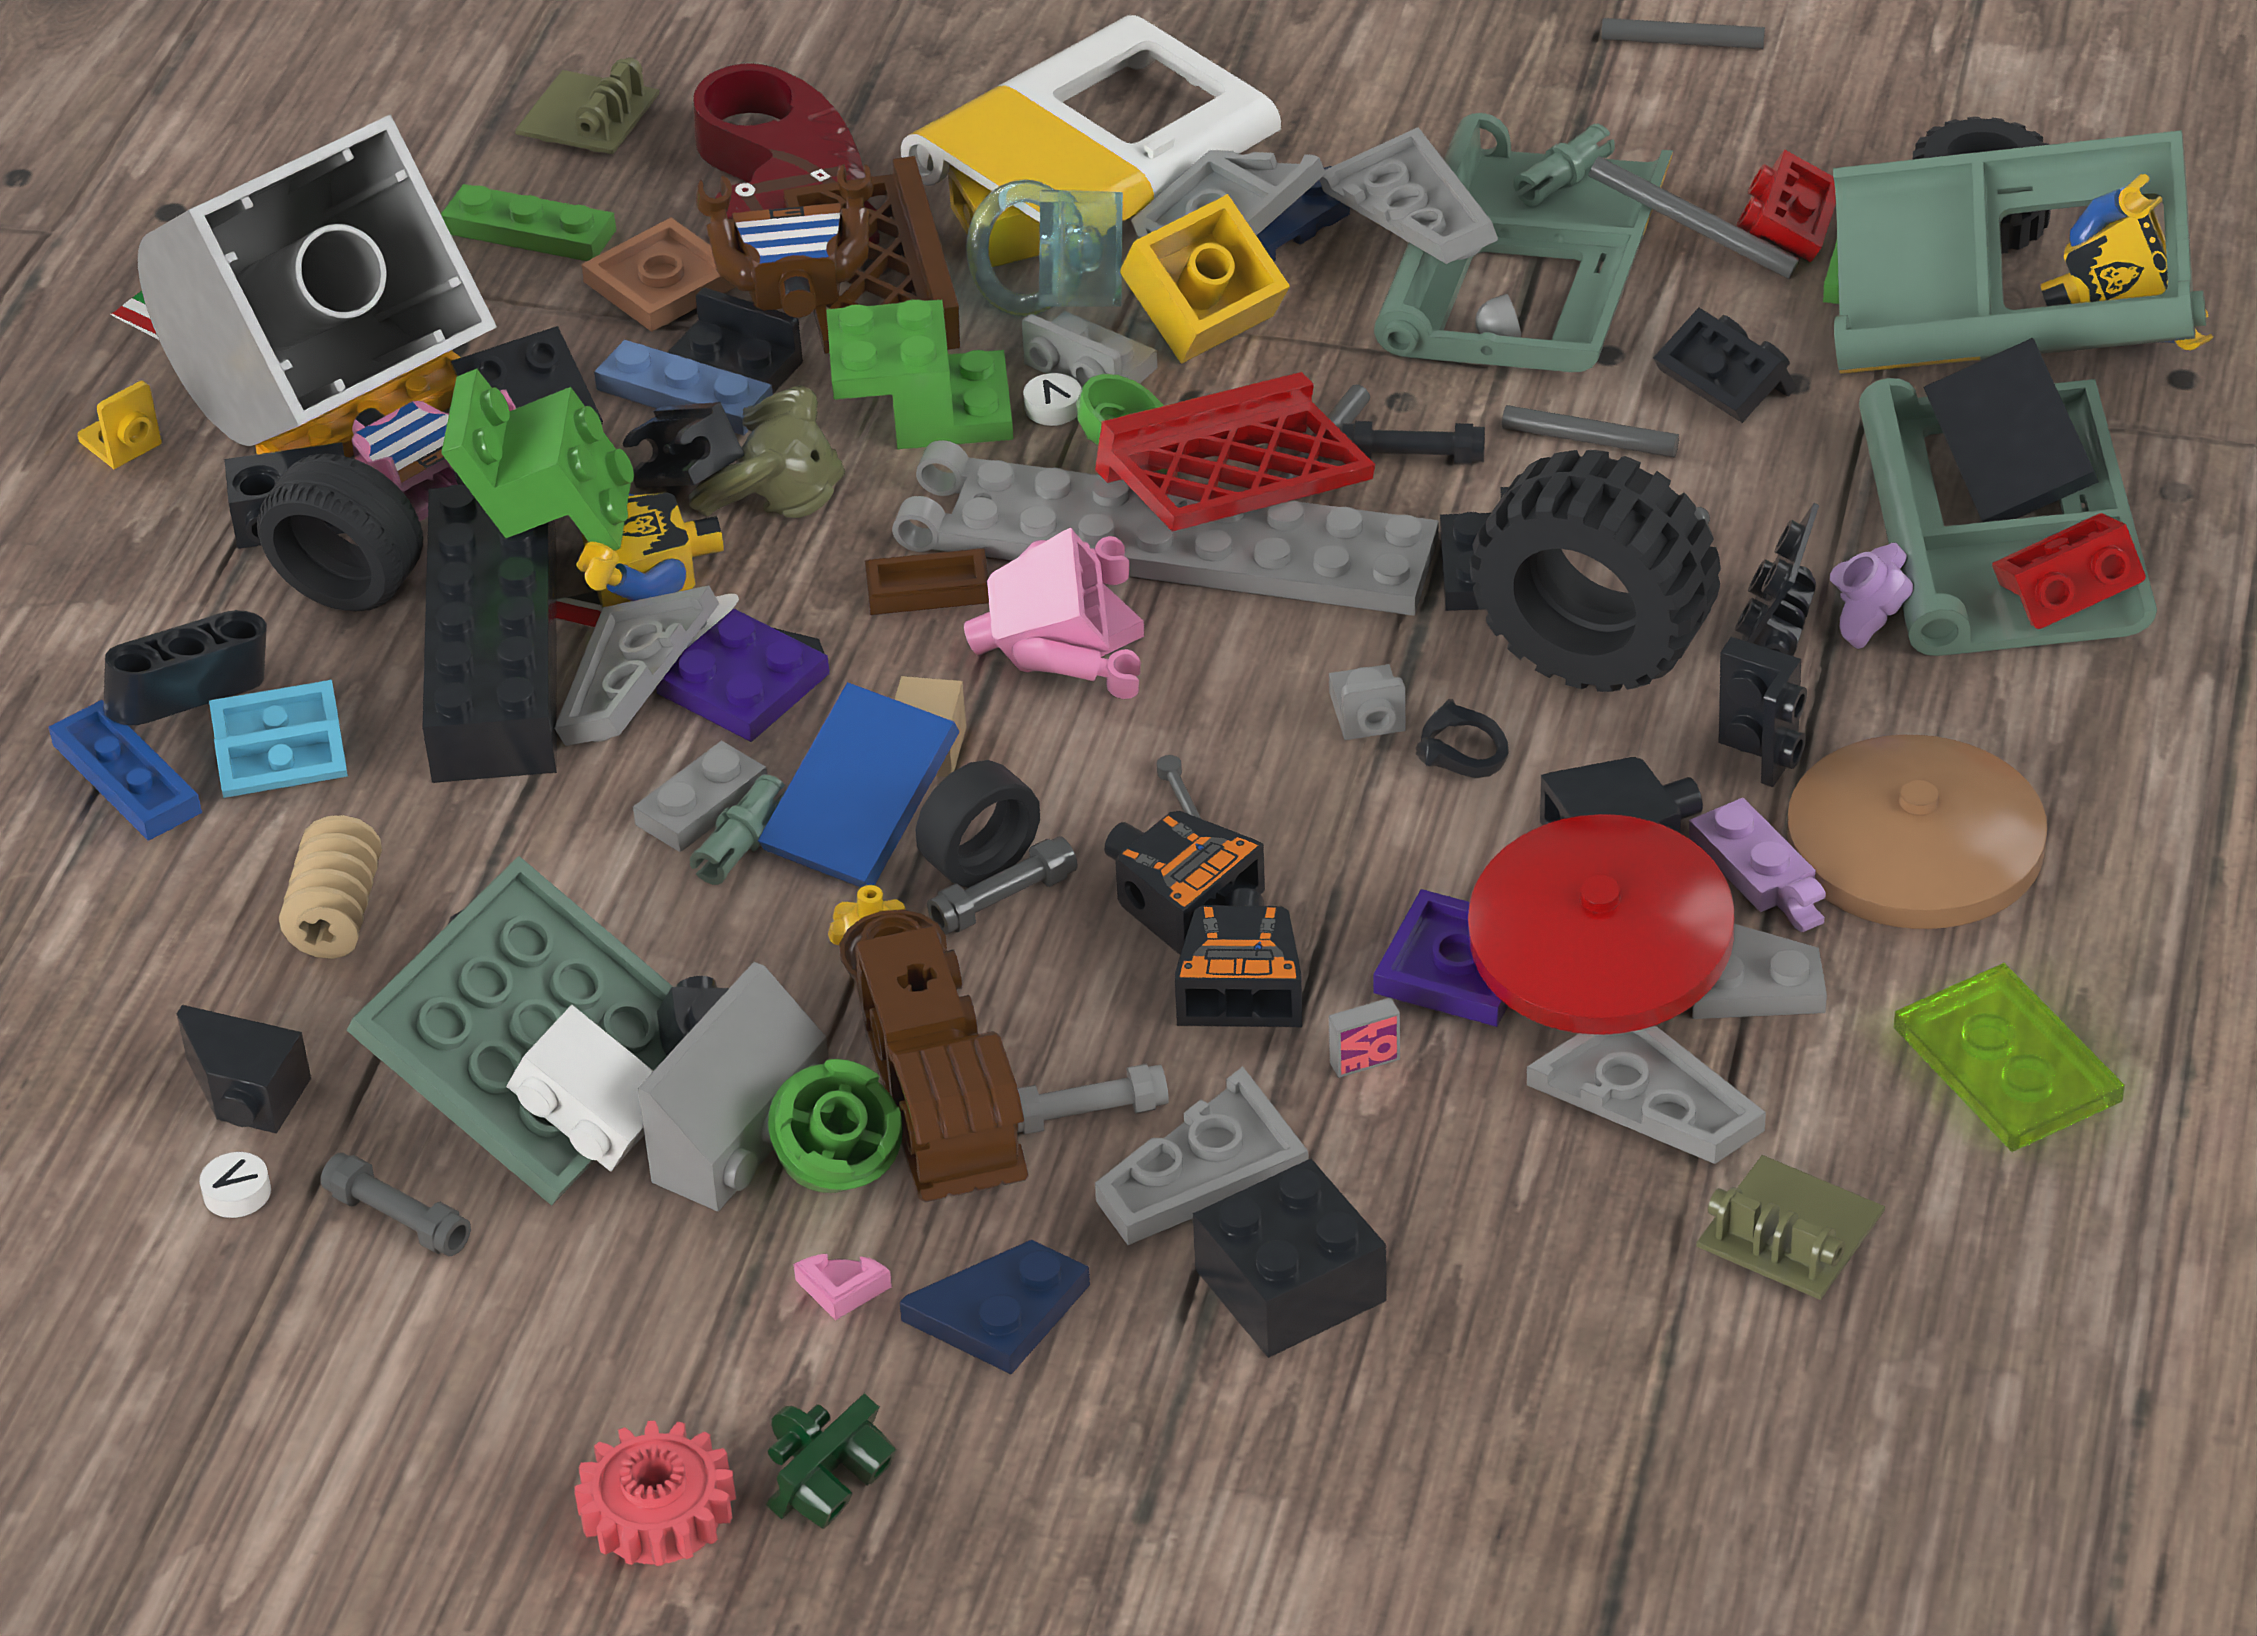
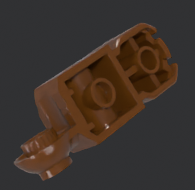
M903 909L879 911L861 918L847 929L839 943L840 960L855 982L866 1037L881 1084L892 1096L897 1108L899 1106L901 1112V1144L918 1198L926 1203L944 1199L947 1195L953 1197L971 1193L974 1189L981 1191L998 1187L1000 1184L1008 1185L1025 1181L1029 1175L1022 1145L1018 1144L1017 1138L1018 1123L1024 1122L1017 1084L1000 1035L994 1031L978 1034L975 1010L970 995L958 996L957 990L962 989L961 972L955 951H947L946 935L937 922L921 913Z

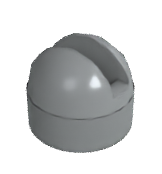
M1508 294L1492 298L1481 305L1475 317L1476 328L1480 334L1490 332L1499 336L1521 337L1518 319Z

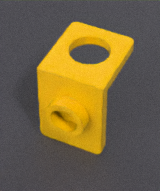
M141 380L99 402L97 405L99 421L77 433L79 442L113 469L161 445L162 441L150 386Z

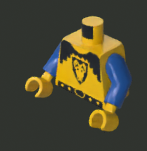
M2140 174L2127 187H2122L2092 200L2070 230V243L2066 245L2063 254L2070 273L2041 283L2042 294L2047 306L2155 296L2166 291L2168 287L2166 240L2154 208L2162 202V197L2158 196L2156 199L2151 200L2144 197L2140 192V188L2150 180L2148 175ZM2195 329V339L2155 343H2176L2184 350H2193L2211 341L2213 335H2202Z
M668 492L644 495L629 494L627 503L628 518L624 523L621 548L614 551L602 543L588 542L581 532L584 549L577 562V568L581 572H585V581L590 588L597 591L602 609L607 606L689 590L695 586L692 557L724 551L720 524L717 516L683 522L675 495Z

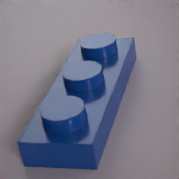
M103 700L49 726L53 746L148 841L202 813L198 794L128 725L116 723L107 718L103 712Z

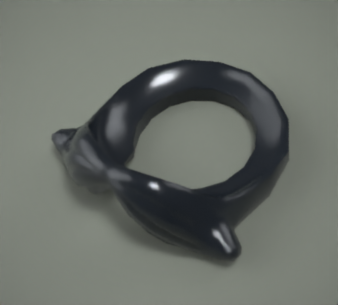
M1448 699L1427 720L1422 730L1421 742L1415 748L1417 750L1416 755L1426 766H1438L1472 778L1490 777L1502 768L1509 754L1506 736L1493 719L1480 712L1455 705L1453 699ZM1469 725L1477 727L1493 739L1496 745V754L1487 759L1471 758L1434 737L1448 726Z

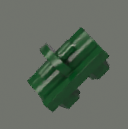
M864 1393L822 1432L821 1429L831 1420L830 1414L823 1406L815 1405L807 1414L794 1406H784L771 1419V1427L777 1441L768 1449V1455L778 1465H783L792 1456L794 1459L778 1473L776 1480L780 1489L768 1499L766 1506L781 1519L795 1508L810 1521L825 1529L847 1506L853 1493L831 1473L842 1463L868 1486L883 1474L892 1463L897 1449L873 1424L880 1407Z

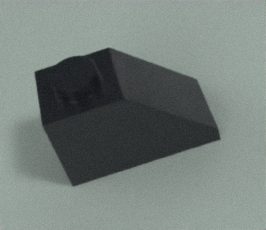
M182 1005L176 1014L186 1058L216 1119L229 1122L238 1127H251L277 1134L311 1080L302 1032Z

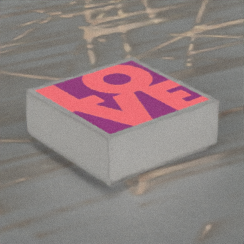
M1391 997L1329 1015V1062L1338 1078L1400 1060V1012Z

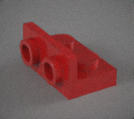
M1784 149L1772 168L1763 164L1756 173L1748 189V194L1753 197L1743 209L1736 226L1758 238L1763 235L1775 242L1781 249L1793 252L1812 262L1823 246L1836 205L1834 179L1832 175Z
M2103 513L2090 517L1991 563L1999 585L2020 596L2030 624L2037 629L2049 626L2143 582L2146 578L2127 525Z

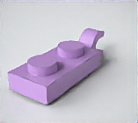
M1744 798L1689 820V839L1701 847L1715 861L1726 878L1760 912L1778 906L1785 913L1791 924L1800 932H1805L1824 923L1825 917L1813 905V903L1824 899L1826 896L1825 890L1815 879L1816 870Z

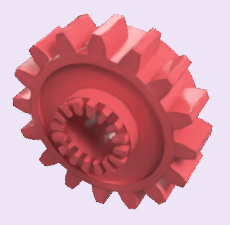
M648 1421L645 1427V1435L637 1437L627 1428H621L618 1430L619 1445L612 1447L609 1444L598 1442L594 1446L597 1463L581 1462L579 1466L581 1484L574 1486L578 1515H581L583 1532L586 1537L598 1536L600 1552L605 1555L614 1552L624 1558L626 1564L633 1565L636 1562L663 1566L665 1563L678 1561L683 1558L689 1559L693 1557V1553L701 1549L706 1543L713 1544L717 1541L716 1529L718 1524L730 1523L732 1520L730 1501L736 1499L733 1470H729L727 1452L724 1448L712 1450L710 1434L705 1431L696 1435L691 1440L687 1439L685 1423L677 1422L671 1428L669 1434L659 1433V1428L655 1421Z

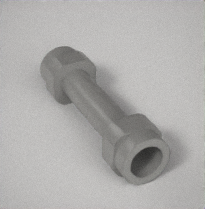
M1148 1064L1131 1066L1127 1067V1078L1038 1094L1036 1085L1020 1087L1018 1092L1024 1122L1018 1123V1132H1023L1024 1135L1044 1131L1045 1120L1129 1104L1133 1105L1135 1113L1152 1111L1156 1109V1106L1168 1104V1088L1162 1065L1148 1067Z

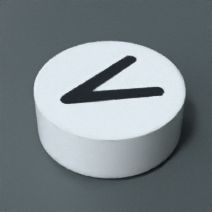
M1060 373L1043 374L1031 379L1025 385L1023 391L1026 415L1034 422L1048 426L1062 425L1072 421L1077 417L1076 403L1081 392L1079 382L1071 376Z
M232 1152L221 1155L210 1161L200 1175V1186L206 1207L212 1213L222 1217L236 1218L249 1215L260 1209L267 1202L271 1193V1184L265 1163L259 1157L250 1153Z

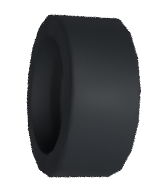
M990 760L970 762L951 772L938 784L921 808L915 828L917 848L925 859L952 883L969 888L1016 865L1023 858L1035 839L1040 823L1039 800L1031 788L1004 765ZM996 803L994 813L985 827L971 840L960 845L961 838L971 821L985 808Z

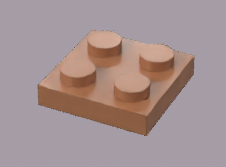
M673 218L653 226L582 264L584 283L651 332L668 325L673 320L696 309V294L702 288L712 289L721 293H726L735 288L734 285L721 277L717 272L711 246Z

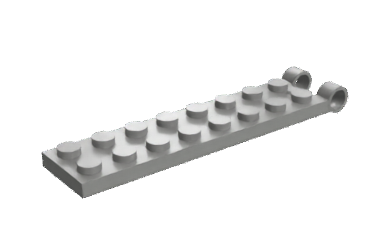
M944 440L934 441L925 448L916 469V477L919 484L932 494L939 496H948L954 493L960 494L952 514L945 513L943 508L930 498L913 496L907 498L902 503L892 526V532L896 541L911 551L925 552L933 549L950 552L982 548L985 549L986 557L1015 560L1037 540H1049L1062 531L1072 528L1083 542H1087L1090 548L1094 549L1097 542L1104 537L1113 536L1121 540L1125 546V557L1130 561V577L1415 616L1439 539V520L1418 518L1411 515H1395L1358 510L1351 507L1305 503L1295 500L1172 532L1123 480L1107 483L1100 475L1066 471L1060 468H1044L1007 463L1001 460L969 458L960 446ZM933 463L942 464L948 467L953 473H946L940 471L933 465ZM1168 495L1169 499L1178 508L1198 503L1197 501ZM910 519L921 521L929 528L918 527L910 522Z

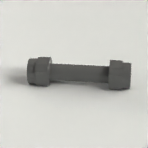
M1062 836L1052 840L1045 839L1029 848L1030 858L965 890L958 884H953L937 893L938 896L927 902L929 916L938 923L945 935L953 931L960 932L976 923L975 913L1039 881H1042L1047 887H1051L1065 880L1068 874L1077 870L1076 855L1071 845Z
M337 1153L329 1159L322 1171L321 1185L325 1190L331 1192L334 1198L351 1207L362 1201L417 1231L419 1244L437 1254L443 1253L447 1256H454L463 1249L469 1239L471 1224L469 1220L460 1216L459 1211L442 1202H437L432 1207L419 1202L375 1178L372 1164L355 1155L349 1156L345 1153Z

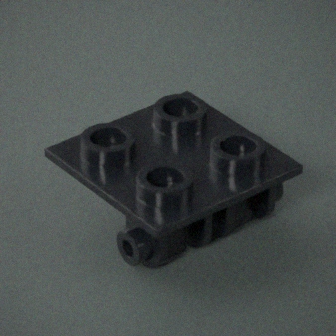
M558 326L451 361L456 377L478 369L491 388L507 390L516 408L571 387L585 407L590 406L595 410L601 424H603L599 411Z
M1813 503L1800 523L1794 520L1789 521L1775 547L1774 552L1778 554L1775 561L1772 563L1764 559L1756 570L1748 588V592L1756 595V597L1748 601L1735 627V631L1743 634L1741 640L1791 656L1795 654L1816 590V581L1812 572L1808 568L1800 566L1819 508L1818 504Z

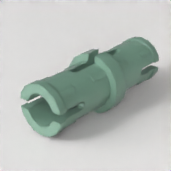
M1592 124L1567 144L1559 143L1548 149L1542 161L1515 177L1513 181L1515 191L1522 189L1528 184L1532 186L1518 196L1519 199L1530 207H1536L1543 202V199L1562 186H1569L1570 184L1573 186L1581 181L1585 170L1594 164L1598 156L1607 158L1613 154L1615 150L1614 139L1607 141L1600 147L1596 144L1611 133L1600 124Z
M771 775L758 777L753 787L736 806L725 808L718 816L715 831L699 849L692 853L689 859L692 869L698 868L705 859L708 860L696 873L700 879L712 885H719L726 879L728 873L750 848L754 852L760 847L758 839L785 793L784 791L777 800L773 799L785 786L781 780Z

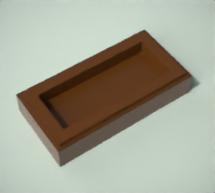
M985 549L865 560L870 615L989 603Z

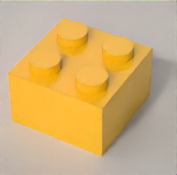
M1228 194L1135 240L1119 271L1181 364L1273 317L1290 288V285Z

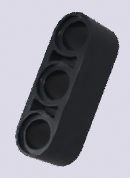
M233 610L110 648L105 654L103 712L107 718L116 723L141 725L209 704V700L231 697L260 686L264 681L267 623L255 613Z

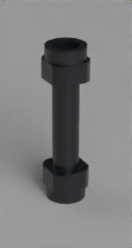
M1373 421L1343 423L1342 432L1371 461L1372 453L1454 455V464L1472 465V462H1484L1485 427L1473 426V423H1455V432L1373 430Z

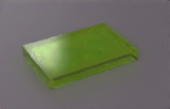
M2005 963L1895 1011L1893 1028L2011 1152L2123 1101L2125 1084Z

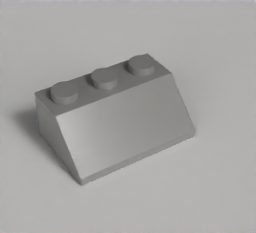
M753 962L638 1088L651 1182L717 1212L720 1211L736 1191H741L748 1186L757 1167L774 1149L769 1135L768 1115L772 1100L778 1089L795 1073L811 1066L825 1064V1061L829 1060L826 1036L764 965Z

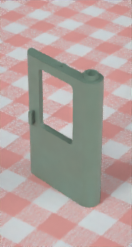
M1899 378L1878 380L1869 385L1861 394L1859 408L1888 543L1898 544L1907 555L1906 561L1900 570L1913 583V592L1902 604L1910 643L1918 652L1932 656H1943L2126 637L2138 634L2148 628L2154 621L2157 607L2095 379L2054 384L2099 482L2060 499L2062 514L1944 526L1924 441V438L1928 435L1943 433L1928 397L1918 398L1915 388L1909 382ZM2081 503H2085V508H2082ZM2099 513L2125 523L2146 575L2143 582L2049 626L2037 629L2030 624L2020 596L1999 585L1991 564Z

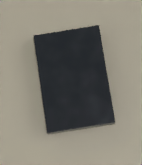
M2034 338L2028 339L1923 387L1982 522L2017 519L2099 482Z

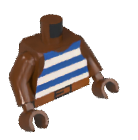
M845 164L839 167L837 172L838 185L841 196L847 201V208L841 209L840 203L748 211L732 213L733 219H728L726 214L730 206L732 185L729 179L724 175L721 176L720 190L722 197L711 198L705 194L704 184L701 179L697 187L696 206L703 215L710 217L711 223L707 224L706 228L715 267L719 275L739 290L749 291L756 308L763 311L783 309L787 315L793 318L806 317L813 312L816 306L833 304L838 301L840 283L850 281L868 258L869 210L864 209V202L871 197L874 189L870 168L864 164L865 178L862 183L853 186L847 184Z

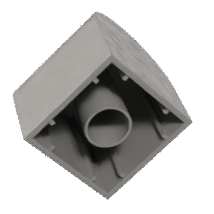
M391 114L189 209L146 234L142 238L138 249V272L144 301L155 332L173 369L206 417L230 439L246 446L256 445L294 429L497 328Z

